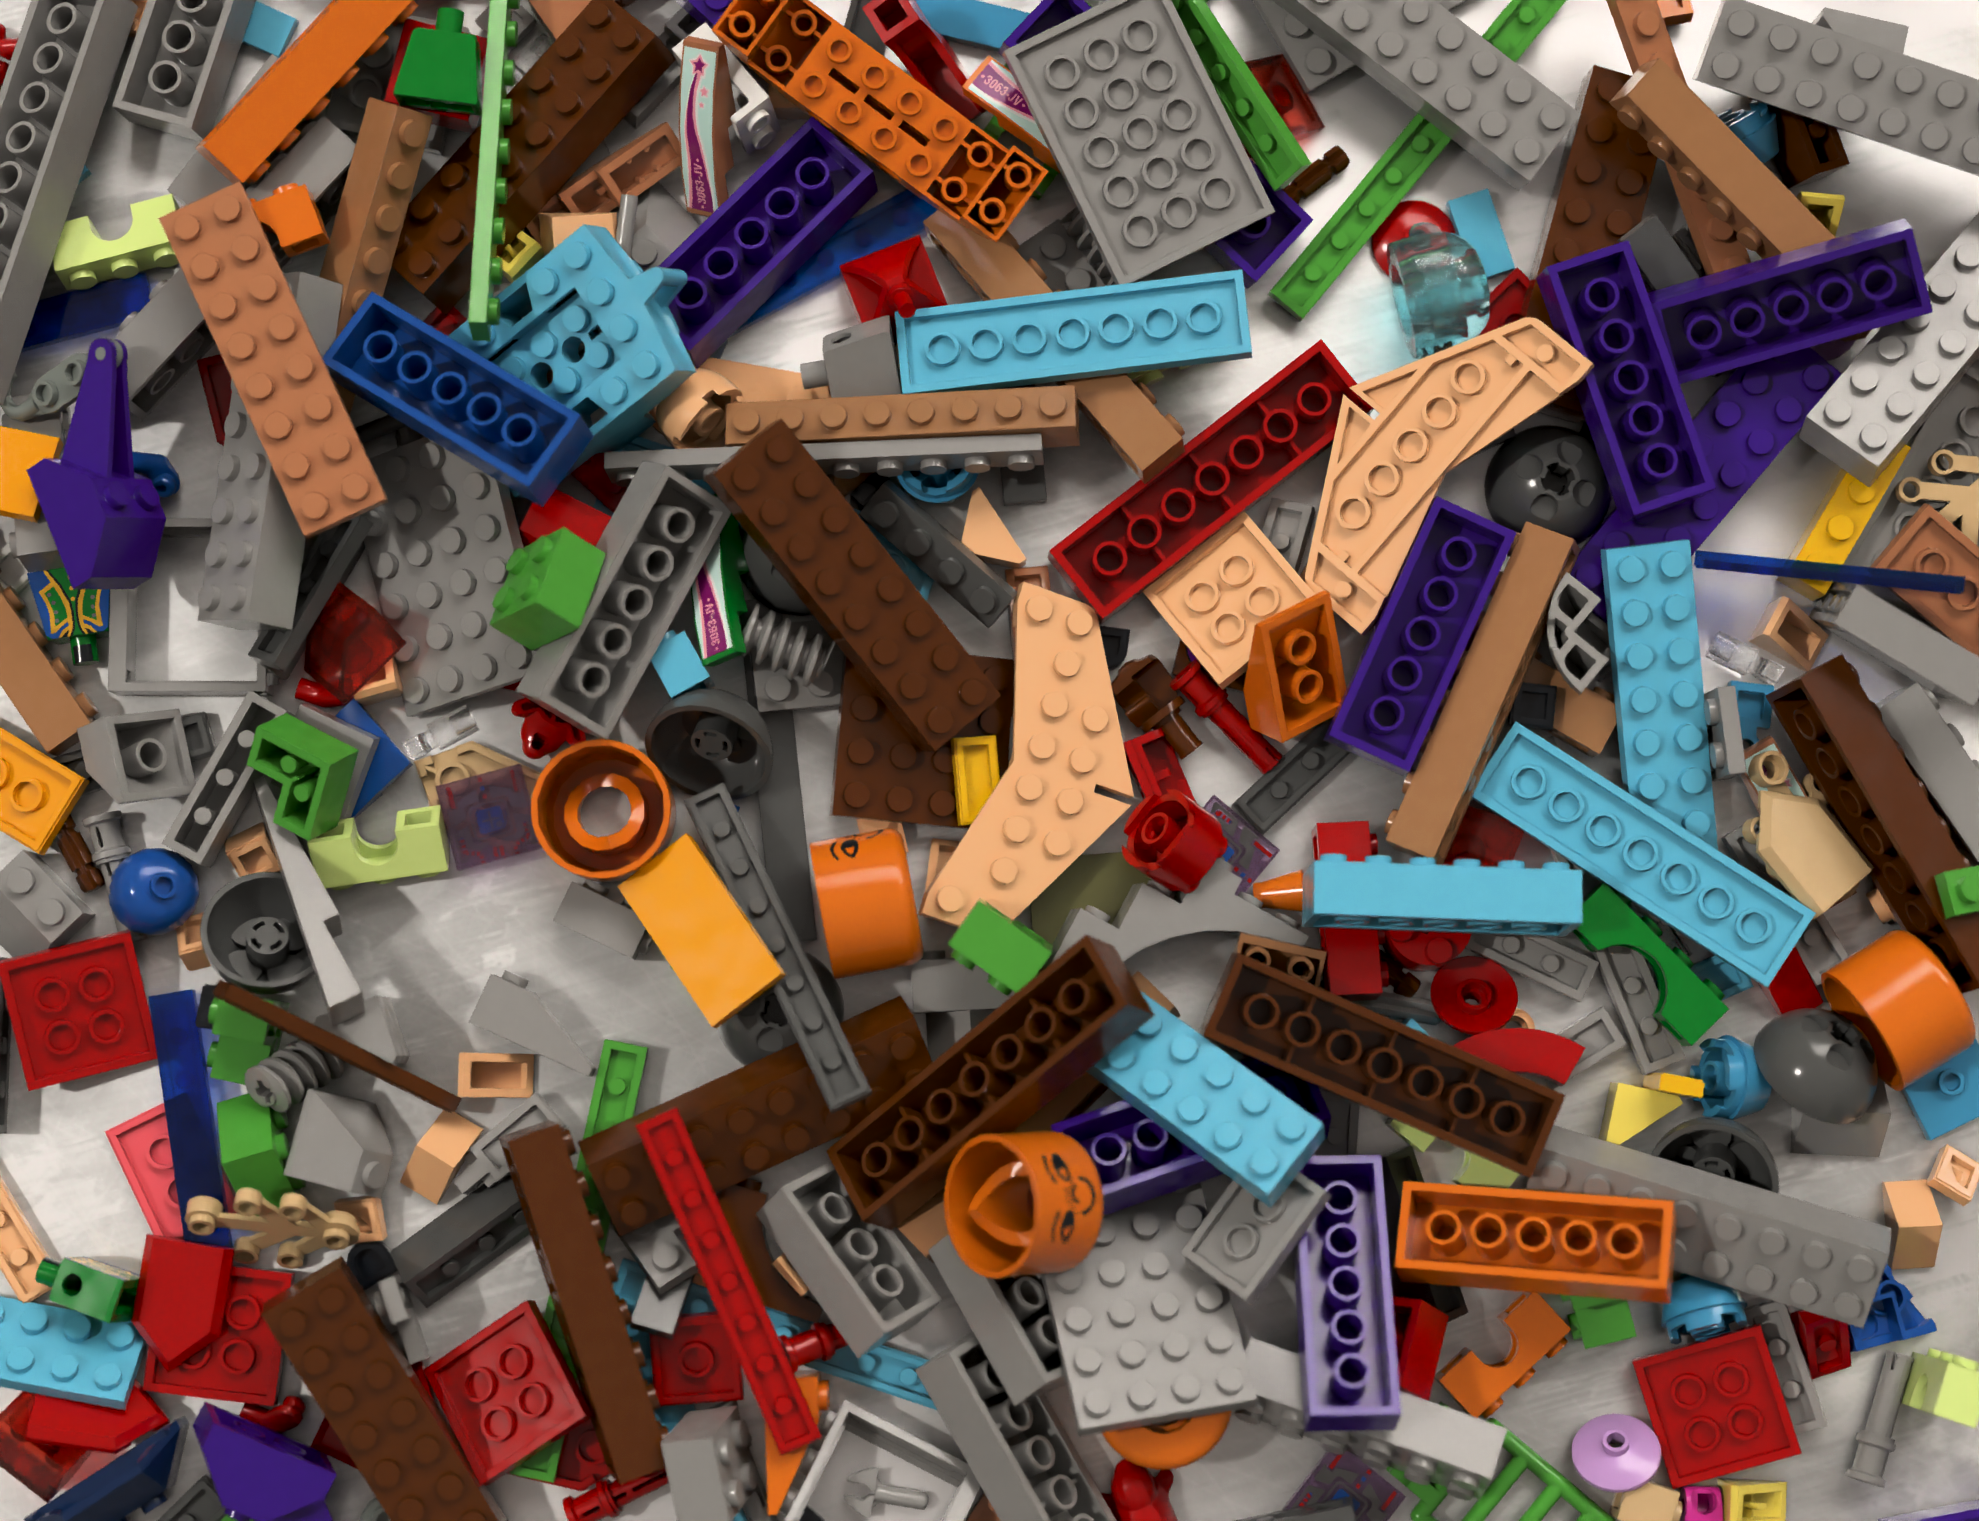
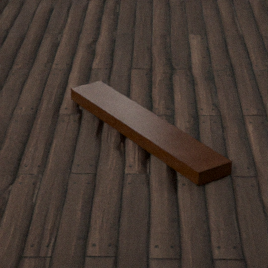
M219 979L212 993L215 998L449 1113L455 1112L462 1099L229 982Z

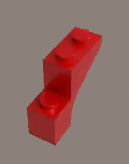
M872 0L862 7L883 43L896 54L917 82L971 122L987 111L963 94L962 85L968 80L969 75L948 41L931 27L915 0Z

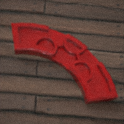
M1527 1028L1491 1030L1473 1035L1452 1045L1513 1073L1541 1077L1560 1087L1565 1085L1585 1050V1047L1565 1037L1542 1030Z

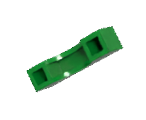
M1606 883L1597 884L1582 899V924L1571 933L1590 952L1599 951L1610 946H1621L1632 949L1642 955L1652 966L1658 980V1000L1652 1015L1682 1046H1692L1729 1010L1721 1001L1725 995L1712 981L1707 978L1701 981L1690 970L1694 966L1691 959L1677 947L1671 950L1659 938L1663 934L1662 930L1646 915L1640 919L1629 907L1632 901L1610 888Z

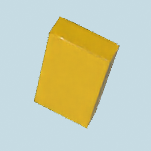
M996 735L950 739L958 826L972 824L1000 781Z
M1649 1073L1644 1075L1642 1088L1684 1098H1702L1705 1083L1702 1082L1703 1080L1668 1073Z

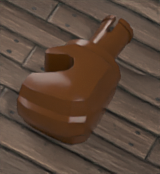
M1152 654L1126 662L1118 670L1117 677L1111 683L1114 698L1123 708L1129 720L1138 728L1140 727L1144 733L1151 729L1162 728L1165 739L1177 752L1181 760L1202 745L1203 742L1196 737L1191 728L1179 715V712L1182 711L1180 706L1186 701L1181 695L1178 696L1177 691H1174L1169 686L1173 679L1161 661Z

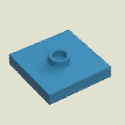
M1976 1038L1967 1050L1902 1090L1926 1140L1931 1141L1979 1117V1044Z

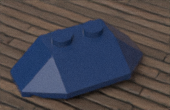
M183 1416L173 1421L28 1515L24 1520L128 1521L126 1517L139 1508L142 1509L144 1514L149 1513L168 1500L164 1492L176 1485L189 1428L187 1418Z

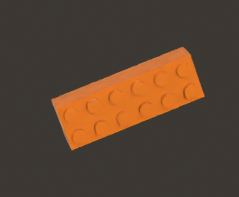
M332 0L195 149L232 184L239 181L241 183L246 181L248 184L251 182L255 183L271 166V163L266 158L274 149L277 152L286 150L301 133L296 128L303 118L306 121L310 118L314 119L331 101L325 94L332 87L336 90L340 86L344 87L360 70L355 62L361 56L367 58L369 55L375 54L389 38L384 32L389 25L392 24L395 27L399 23L402 24L419 5L414 0Z
M1403 1181L1394 1268L1401 1282L1671 1304L1677 1213L1674 1201Z

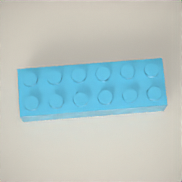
M1323 854L1320 855V860H1314L1303 874L1302 927L1565 937L1582 924V870H1569V864L1563 862H1547L1542 864V869L1525 868V862L1515 860L1499 861L1498 867H1481L1480 860L1456 859L1453 861V865H1436L1435 858L1414 857L1409 859V864L1392 863L1391 857L1382 855L1366 856L1365 862H1348L1347 855Z
M1141 991L1155 1016L1086 1072L1268 1207L1272 1208L1325 1140L1324 1124Z

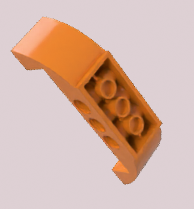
M733 0L711 30L732 53L782 94L784 98L808 116L815 118L827 130L921 200L923 199L954 221L988 240L998 242L1049 172L1013 145L1008 150L809 0Z

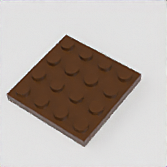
M844 654L829 816L968 829L970 825L958 826L950 740L937 751L923 752ZM970 655L1001 696L951 739L996 735L999 775L1001 779L1009 766L1010 724L1014 708V660Z

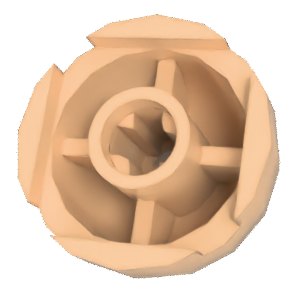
M705 368L696 369L693 375L657 405L656 417L660 431L675 449L701 448L698 444L707 437L715 442L726 431V403H740L736 397L742 396V392L721 374Z

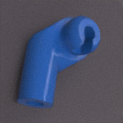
M133 452L134 473L146 474L151 479L159 497L168 498L177 493L180 487L179 474L166 456Z

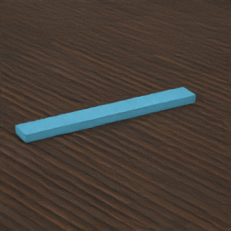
M623 1258L617 1274L618 1281L614 1283L613 1289L615 1295L618 1294L620 1299H625L628 1307L635 1309L646 1275L637 1262ZM692 1283L682 1314L717 1311L707 1287ZM765 1307L777 1336L783 1334L787 1337L809 1330L810 1325L814 1323ZM884 1344L857 1358L848 1345L836 1350L835 1355L830 1360L824 1362L818 1359L803 1365L937 1410L915 1369L929 1361V1359Z

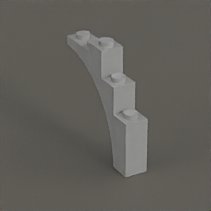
M1218 858L1209 872L1201 879L1196 890L1189 894L1177 891L1174 899L1170 898L1172 891L1155 881L1149 880L1147 884H1133L1112 925L1108 923L1110 916L1093 906L1087 905L1085 910L1082 908L1071 909L1052 944V954L1037 975L1086 934L1114 946L1123 962L1140 950L1166 939L1196 932H1225L1236 935L1244 932L1305 946L1309 936L1298 930L1300 924L1296 920L1281 913H1277L1274 917L1261 909L1263 903L1257 898L1244 892H1239L1238 896L1235 895L1242 878L1231 873L1234 867L1230 863Z

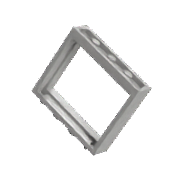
M166 518L162 538H210L213 520L212 518ZM137 587L135 589H110L109 692L117 696H246L250 690L259 696H273L274 685H279L281 679L258 662L257 681L135 680ZM258 630V637L262 630Z
M1833 581L1826 595L1820 597L1809 617L1817 624L1914 682H1918L1919 685L1928 688L1936 695L1973 707L1977 700L1979 701L1978 656L1861 586Z
M844 1400L838 1413L829 1410L819 1429L821 1435L825 1436L819 1451L810 1448L798 1471L806 1475L800 1489L797 1490L791 1486L779 1509L780 1512L786 1514L784 1521L800 1520L844 1429L956 1486L957 1489L942 1521H964L978 1493L980 1484L968 1463Z

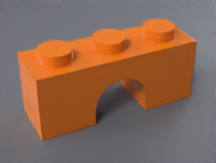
M296 183L286 184L276 188L272 192L273 196L259 201L253 198L250 199L264 231L277 236L281 248L289 258L330 243L313 194L305 184L300 186Z
M1523 1292L1497 1316L1508 1329L1511 1336V1348L1503 1360L1494 1364H1486L1470 1349L1464 1347L1435 1375V1380L1467 1415L1476 1418L1482 1415L1484 1419L1492 1415L1503 1404L1504 1400L1500 1397L1512 1385L1516 1388L1524 1385L1536 1372L1532 1367L1544 1355L1547 1358L1553 1357L1568 1342L1564 1336L1572 1329L1539 1293Z

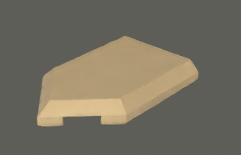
M469 741L450 750L414 761L427 795L429 806L441 805L444 823L452 827L448 810L450 809V812L459 810L457 803L474 790H477L479 802L467 805L465 808L467 819L456 827H452L461 831L469 825L471 836L474 838L475 834L469 815L470 808L500 799L507 801L513 824L512 832L481 841L484 843L490 842L489 845L497 847L499 850V847L502 845L506 853L514 856L517 851L514 847L518 846L516 842L519 841L521 844L522 841L520 839L524 835L516 841H506L503 838L515 835L518 831L513 813L531 816L532 794L537 779L541 774L540 772L474 741ZM512 770H514L517 779L518 792H515L510 774ZM482 778L483 782L479 783L478 779ZM485 786V790L481 791L480 787ZM489 786L512 788L514 795L522 793V790H524L528 807H512L509 797L506 795L492 798ZM449 787L452 789L456 805L454 809L451 807L447 791ZM486 794H487V799H484V800H483V796H482V795H486ZM502 801L475 808L471 811L478 838L503 833L511 829L506 806ZM500 806L506 823L505 829L482 834L476 816L477 811ZM527 820L522 822L524 831L529 827V821ZM524 822H528V826L524 827Z
M1764 790L1758 791L1760 826L1759 833L1756 834V853L1792 898L1816 913L1812 918L1814 920L1867 876L1874 867L1819 799Z

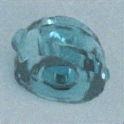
M1421 222L1414 224L1410 228L1409 237L1387 244V262L1395 306L1406 346L1413 359H1422L1480 336L1490 317V292L1483 264L1471 243L1459 235L1441 231L1435 224Z

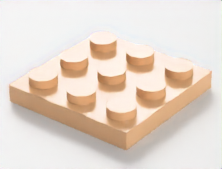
M1245 511L1142 591L1153 607L1222 690L1247 671L1255 624L1315 595Z

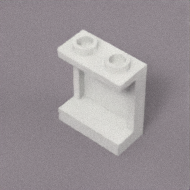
M706 22L688 35L722 43ZM683 40L672 48L680 70ZM725 46L733 97L735 102L741 107L730 119L742 148L747 154H750L756 148L760 150L772 143L781 127L770 97Z

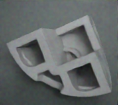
M1566 572L1560 580L1549 606L1547 637L1550 652L1558 671L1568 685L1580 695L1610 659L1608 626L1592 613L1601 599Z

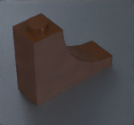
M747 1178L723 1189L719 1204L764 1306L818 1323L823 1312V1308L818 1301L805 1294L801 1297L772 1265L774 1258L768 1245L765 1226L756 1215L767 1203L769 1193L760 1190L762 1182ZM697 1267L698 1272L695 1273L692 1283L706 1287Z

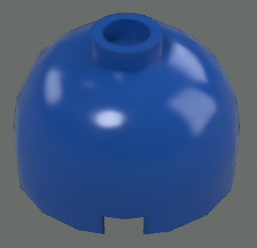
M164 848L142 849L126 857L113 871L109 905L117 920L130 931L154 936L165 935L181 927L194 913L200 895L199 880L192 865L179 853Z

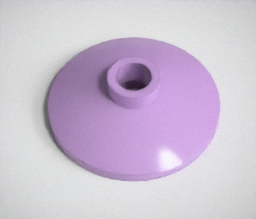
M1606 1414L1588 1421L1579 1429L1572 1443V1461L1581 1478L1591 1486L1606 1492H1629L1642 1487L1654 1477L1661 1461V1448L1654 1431L1641 1420L1624 1414ZM1620 1443L1623 1445L1621 1447L1614 1448L1611 1447L1609 1444Z

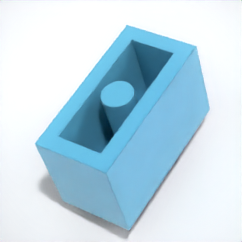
M674 630L666 632L651 659V663L670 697L673 699L692 690L714 687L715 684L703 666L685 631L677 635Z

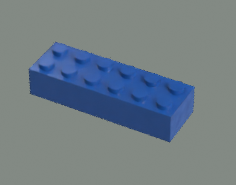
M374 292L369 294L323 356L329 373L337 384L542 508L594 437L580 414Z

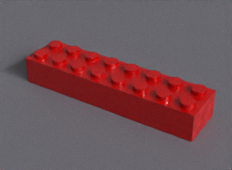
M1321 339L1185 444V452L1146 484L1140 479L1049 550L1047 558L1079 599L1094 609L1099 624L1102 625L1143 593L1144 589L1243 511L1247 512L1333 445L1343 394L1368 415L1371 414L1374 408L1349 388L1357 385V383Z

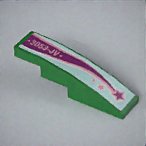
M716 493L713 494V496L721 500ZM732 513L691 586L694 623L703 666L715 667L747 653L738 616L748 612L740 576L748 573L749 568L744 555L738 522Z

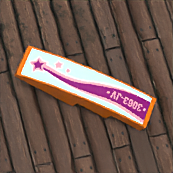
M988 55L962 85L963 94L996 116L1000 127L1032 147L1036 158L1060 173L1011 71Z

